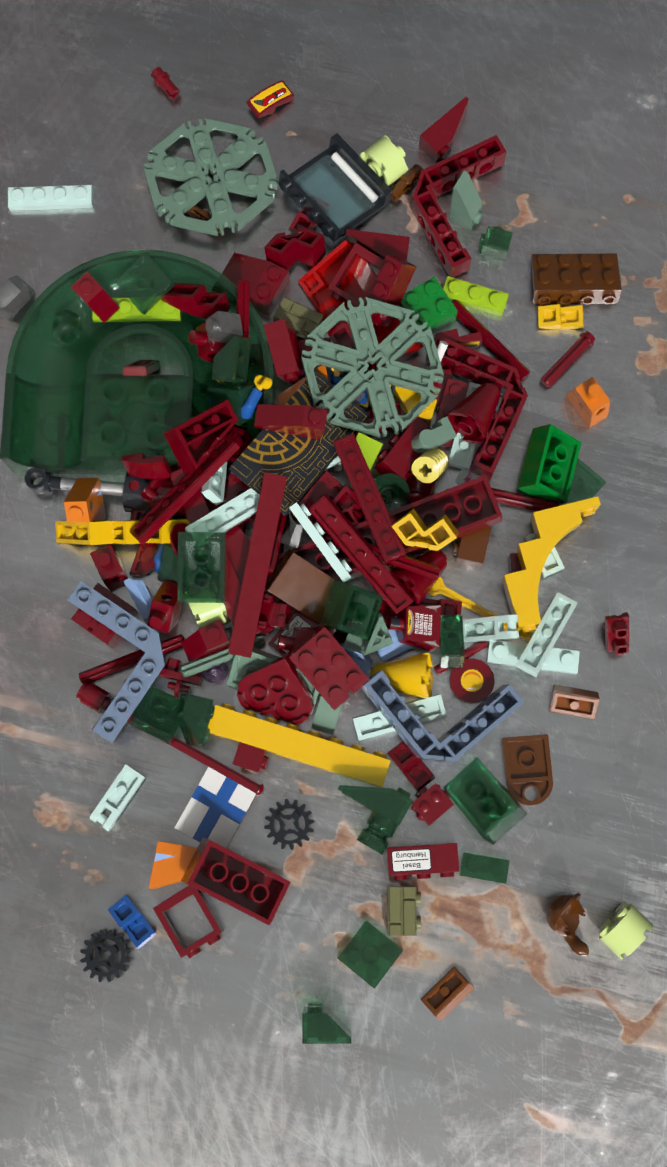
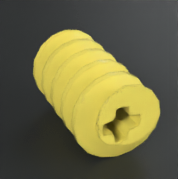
M436 447L419 456L412 464L411 471L421 482L432 483L448 468V456L444 451Z

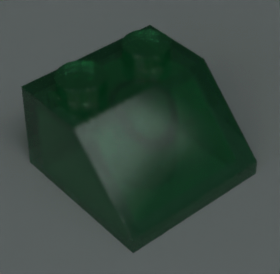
M333 581L320 624L330 629L370 641L383 598L353 584Z
M308 1003V1007H304L302 1012V1044H351V1030L328 1007H323V1003Z

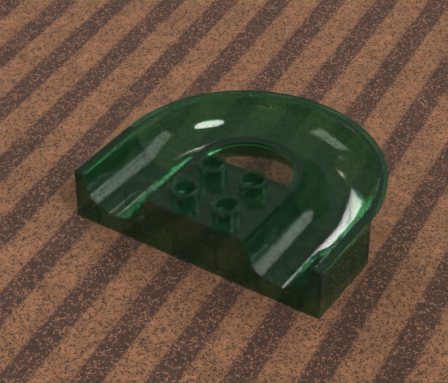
M128 250L94 258L68 271L53 282L28 309L13 338L6 369L0 459L13 473H26L29 469L37 467L53 474L126 475L127 470L121 458L122 456L144 453L146 458L164 455L169 466H178L179 463L163 433L212 407L209 403V398L214 384L218 382L215 380V374L218 371L232 373L231 382L223 384L225 388L221 397L223 401L229 400L232 406V392L235 388V364L229 368H224L201 359L198 356L197 345L191 344L188 339L189 333L192 330H196L197 327L206 322L205 318L181 311V321L94 322L92 310L75 294L71 286L86 272L97 281L111 298L159 297V293L169 283L204 284L207 292L225 293L230 305L228 312L237 314V286L212 267L196 259L167 251ZM250 302L247 392L245 393L248 397L252 388H256L254 383L256 376L262 375L271 378L272 386L269 389H262L261 392L263 394L257 405H275L276 389L273 375V359L263 323ZM58 331H64V335H60ZM149 334L164 339L176 349L183 362L184 375L149 374L147 376H125L123 374H96V370L103 353L114 342L129 335ZM257 405L253 416L249 419H243L238 413H235L238 418L237 422L242 423L243 430L250 432L252 440L263 430L262 428L254 427ZM231 461L227 462L226 477H229V474L232 473L229 470L233 464Z

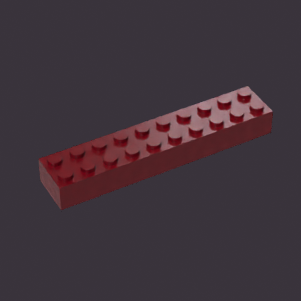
M486 475L388 512L394 524L414 509L426 527L447 515L459 532L456 539L498 524L503 520L502 513ZM367 521L354 525L368 543L377 545ZM330 535L323 537L327 543L329 541L332 542L333 538ZM401 540L408 557L430 550L424 547L407 546ZM314 541L291 549L301 558L339 583H344ZM334 545L339 551L335 555L340 562L345 560L352 569L349 572L351 578L347 581L362 576L363 574L339 546ZM287 551L277 556V566L279 565Z

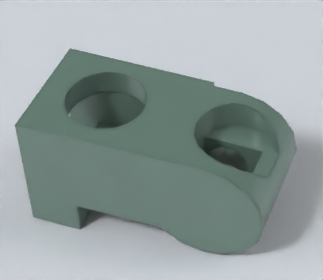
M444 417L431 425L433 430L425 429L415 435L411 440L414 451L425 453L457 437L448 417Z

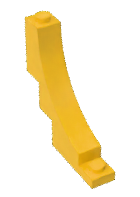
M598 496L533 512L530 520L536 539L519 543L516 547L522 571L506 574L502 578L511 614L518 615V622H516L517 631L523 630V633L536 630V626L541 623L538 606V586L544 564L557 543L568 533L578 528L583 522L581 514L583 517L596 513V510L601 505Z
M188 518L169 519L146 543H171L170 531L172 527L178 523H184L189 526ZM140 520L55 521L56 543L82 545L139 544L140 542L130 533V530Z

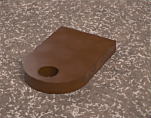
M548 734L501 738L508 793L516 802L522 805L532 806L542 803L549 797L553 788ZM528 787L534 788L537 792V796L533 801L526 799L524 795Z

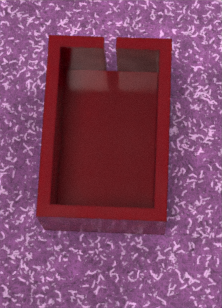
M322 624L286 654L334 711L350 697L348 695L349 691L355 693L370 680Z

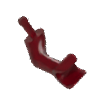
M179 464L178 466H169L171 473L181 469ZM169 478L151 479L149 484L140 493V496L150 503L158 494L155 491L158 483Z

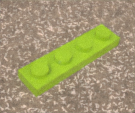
M159 297L112 298L120 309L106 322L181 321V310L159 299ZM92 311L93 321L102 322Z

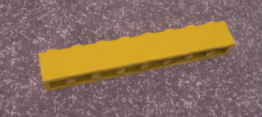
M222 703L221 706L215 705L207 728V732L264 749L267 752L380 788L383 787L391 761L386 759L387 755L374 751L373 754L364 752V747L352 744L350 748L344 746L342 740L330 737L328 741L321 738L322 734L310 730L306 734L299 731L300 727L287 723L286 727L277 724L278 720L265 716V719L262 720L255 718L256 713L243 710V713L234 711L235 707L229 704Z

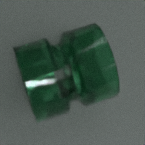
M372 811L366 822L368 827L362 829L357 840L383 855L389 844L387 839L393 837L398 826Z

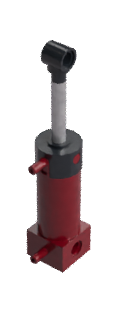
M37 467L29 469L24 477L26 485L38 495L51 492L52 489L70 491L77 478L53 476V473L45 472ZM127 472L124 483L100 481L102 494L123 496V508L125 512H131L130 520H139L140 514L146 515L174 487L171 478L160 481L155 488V491L158 493L157 496L148 503L140 496V493L149 484L151 479L133 477ZM230 473L229 479L225 481L223 503L216 506L205 496L204 499L209 511L212 512L251 487L235 474ZM42 477V482L34 485V480ZM183 506L173 516L187 517ZM256 514L237 524L244 534L245 529L253 530Z

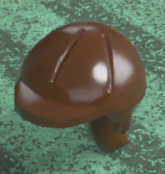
M561 894L555 896L549 902L546 909V919L550 928L565 938L573 952L579 956H588V945L575 935V931L580 923L579 914L586 916L584 914L585 910L579 902L581 894Z

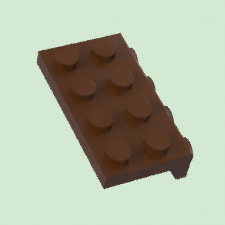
M617 253L532 254L531 268L534 304L610 305L618 303L622 288Z

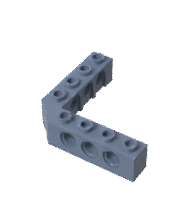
M80 581L67 601L144 652L137 661V665L130 676L123 682L124 684L117 695L110 701L111 703L104 714L99 717L92 727V731L112 743L165 666L158 632Z
M382 670L370 676V680L361 687L417 758L454 762L524 703L510 684L502 685L437 740L432 732H428L418 720L420 717L417 714H413L405 704L404 697L399 696L389 684L390 680Z

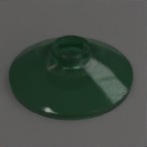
M385 473L374 478L388 512L407 505L410 490L408 484L401 476ZM389 489L387 495L382 494L384 490Z

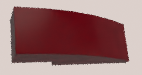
M169 283L158 295L159 299L188 314L205 319L217 311L228 312L230 309L225 293L207 292L204 284Z

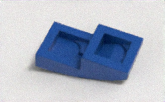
M128 895L123 896L108 909L119 927L124 929L136 948L140 949L158 934Z

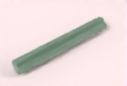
M255 636L253 648H263L265 646L263 636ZM229 647L185 663L181 665L180 670L184 677H189L234 659L235 655L228 654Z

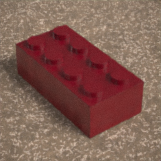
M202 838L181 879L182 882L269 926L291 883L283 877L206 838Z

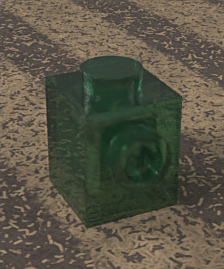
M488 226L486 234L482 233L478 246H482L480 255L505 261L513 233L505 231L501 227Z

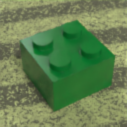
M435 276L405 293L399 307L415 311L410 316V319L415 314H419V319L415 321L416 324L423 325L424 322H427V327L423 332L431 327L432 334L455 322L458 312Z

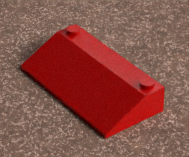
M347 240L343 241L298 280L316 310L323 314V321L343 302L347 310L348 301L344 299L343 302L335 299L331 296L333 292L328 288L355 243ZM357 257L340 284L339 289L357 300L359 298L364 300L373 286L377 275L368 262ZM397 318L393 319L390 327L373 324L378 345L400 325V321ZM339 321L330 330L336 328L337 326L341 325L346 321ZM420 342L414 343L396 361H406L423 347ZM378 362L370 364L367 369V372L371 371L372 369L377 371L376 367Z

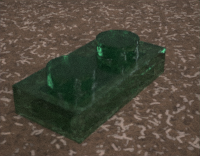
M463 852L459 876L506 884L510 860Z

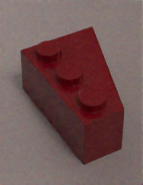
M225 400L163 433L184 474L196 470L201 465L200 463L235 425L238 418L229 400Z

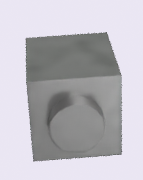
M217 311L205 319L209 341L232 343L243 336L240 314Z

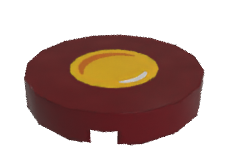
M475 658L464 659L457 663L451 671L449 678L450 689L461 702L468 704L480 703L493 691L495 684L494 673L489 665L482 660Z

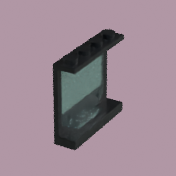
M338 133L331 137L328 149L288 175L284 169L281 170L278 182L280 189L293 199L294 204L301 208L307 214L309 220L315 222L323 235L329 237L333 243L346 234V229H354L388 205L393 190ZM335 152L378 195V199L375 202H371L331 159Z

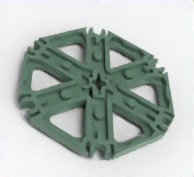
M204 118L205 125H203L202 119H198L199 125L196 127L191 125V121H188V129H186L185 123H183L149 151L150 154L147 155L149 162L153 163H144V174L155 212H158L159 217L167 213L165 221L170 223V226L218 236L217 228H219V233L223 236L225 227L231 228L232 233H235V224L238 227V231L241 230L273 202L275 191H270V189H278V178L266 141L263 142V137L254 140L256 133L254 130L251 131V128ZM220 130L236 134L238 139L216 157L210 132ZM186 137L189 140L195 161L167 155L165 150L179 138ZM255 154H260L266 172L263 175H256L238 171L237 169ZM209 169H210V173L214 176V178H213L214 183H212V180H211L210 177L208 176V174H209L208 170H209ZM156 177H164L185 183L170 196L163 197L159 193ZM227 192L254 197L257 200L242 213H236L232 209ZM206 196L212 215L210 220L203 221L184 215Z
M365 297L364 301L362 298H359V306L353 307L351 301L348 300L347 310L343 302L307 336L305 345L310 346L312 350L309 352L303 350L301 361L313 405L315 407L320 403L317 408L329 411L326 421L335 415L330 424L377 437L381 436L379 428H381V433L385 437L387 436L386 428L392 427L394 433L397 434L399 430L397 423L402 432L438 397V395L434 394H439L440 389L434 387L433 383H442L444 373L431 327L423 332L428 323L424 322L423 325H417L415 321L419 319V314H415L410 319V316L415 312L413 310ZM373 313L391 316L400 321V325L379 345L371 319ZM339 321H346L349 324L355 349L324 341L323 337ZM421 342L426 348L430 367L429 369H423L396 360L414 343ZM378 362L377 371L372 369L367 372L368 363L374 364ZM318 365H323L348 372V374L327 394H323L319 391L314 368ZM390 385L418 392L421 395V401L406 415H399ZM365 390H367L374 415V421L370 424L348 419L344 415V410Z

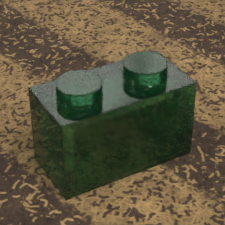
M441 615L440 668H463L465 650L462 615Z

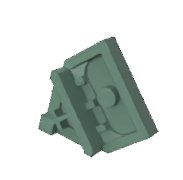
M360 605L343 648L366 656L394 644L382 615Z

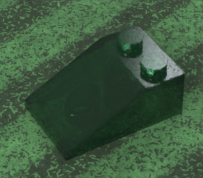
M178 532V602H228L226 532Z
M478 757L443 787L482 838L493 845L527 815V812Z
M340 785L338 787V791L397 826L400 825L413 802L409 798L411 794L400 787L397 791L393 788Z

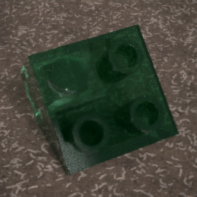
M181 694L176 718L188 745L204 746V742H207L210 734V729L208 728L209 719H212L215 711L212 699L191 694Z

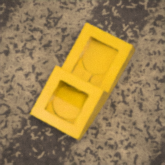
M560 304L538 306L539 328L583 329V305L561 307Z

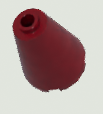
M483 383L449 412L447 417L456 435L460 433L464 436L462 440L473 444H480L486 438L501 397V392L496 384Z
M430 550L414 558L440 567L441 574L447 567V557L440 550ZM400 567L391 570L415 598L414 602L408 606H419L437 581Z

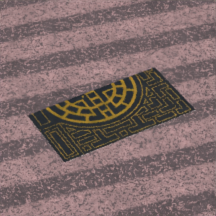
M315 370L314 373L319 391L327 394L334 385ZM307 380L285 405H307L314 407ZM354 401L344 410L346 418L365 423L370 417V414ZM335 415L326 421L325 431L320 440L263 429L230 466L229 470L259 495L264 472L286 476L287 480L280 510L286 516L291 511L289 507L303 497L338 455L333 441L352 433L355 435L357 431L330 424Z

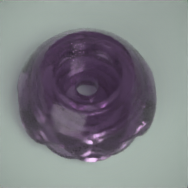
M224 662L202 671L201 676L209 683L219 682L226 678L229 667Z

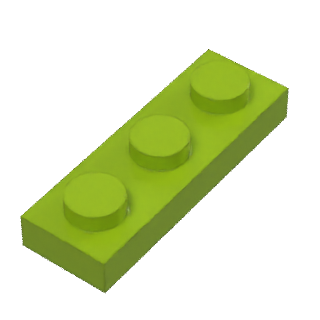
M447 276L443 289L452 302L458 300L464 306L498 316L503 315L509 296L507 293Z

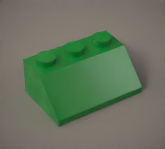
M552 424L533 428L517 488L532 497L566 503L582 442Z

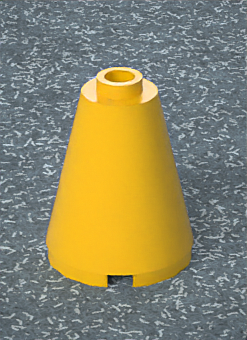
M421 653L375 664L374 669L370 670V676L382 670L390 680L389 684L396 692L421 698H430L429 696L432 695L433 675H431L430 667H433L430 653Z

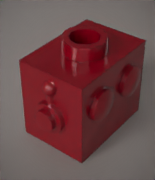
M436 783L429 789L424 786L415 794L417 799L410 804L412 806L411 809L416 812V817L419 821H424L428 826L454 805L449 799V793L446 790H442L440 785Z

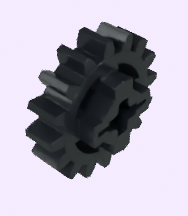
M285 799V805L276 802L277 809H269L272 816H265V819L270 821V823L265 825L264 829H270L271 831L267 837L275 838L273 841L274 845L281 842V849H284L286 844H289L290 849L294 850V844L296 843L302 847L301 840L309 841L310 838L307 836V833L314 832L312 828H309V824H313L315 821L308 819L312 812L304 811L305 804L298 807V800H294L293 804H290L289 800ZM284 809H295L290 815L281 813ZM301 816H303L305 820L304 830L299 827V819L301 818ZM281 817L287 820L293 818L295 820L293 824L298 832L290 828L285 830L286 824ZM275 819L278 820L280 824V830L278 831V833H276L274 829ZM294 833L298 836L294 840H284L287 834Z
M102 929L99 932L100 936L92 933V941L88 939L84 941L88 947L80 950L81 953L85 954V957L80 962H86L87 966L83 971L90 970L91 979L98 975V982H102L105 977L108 982L113 981V975L120 978L122 976L120 970L126 972L129 969L125 963L132 961V958L127 956V953H130L132 948H126L125 946L129 942L128 939L121 940L123 933L120 932L115 936L114 929H110L108 934H106L105 929ZM103 939L112 940L116 944L109 945ZM93 947L96 951L94 959L91 957ZM109 951L111 953L108 957L109 959L104 960L102 958L104 952ZM121 951V961L118 963V952ZM104 966L109 971H101L97 967Z

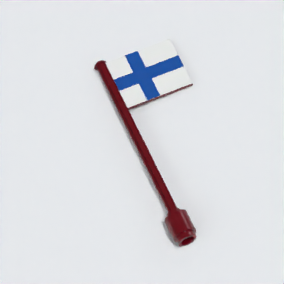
M87 682L82 684L76 695V698L80 699V703L98 713L102 710L106 711L112 700L110 698L111 693L93 683L89 684ZM132 713L127 720L128 722L208 766L178 820L175 829L198 842H201L202 838H206L227 848L255 796L262 794L264 785L252 781Z

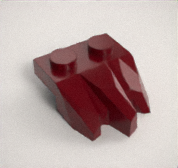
M327 470L319 476L297 502L299 505L304 503L308 509L327 493L353 526L359 523L352 513L353 509H361L355 493L346 485L343 486ZM312 514L309 516L310 519L321 525Z

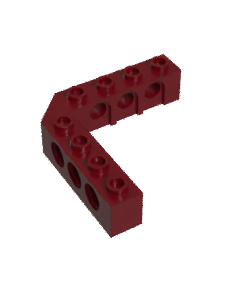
M497 135L421 170L412 197L411 210L449 277H456L468 271L472 258L466 248L463 249L457 238L456 230L453 231L447 220V214L443 213L438 205L437 197L452 190L463 171L468 172L471 180L504 165L507 151Z
M435 334L436 348L440 341L448 343V347L441 360L443 370L451 368L452 374L475 384L494 383L498 386L501 395H504L470 471L478 476L486 475L488 480H491L525 405L528 394L520 381L517 368ZM426 355V361H425V362L428 363V364H430V363H429L428 356Z

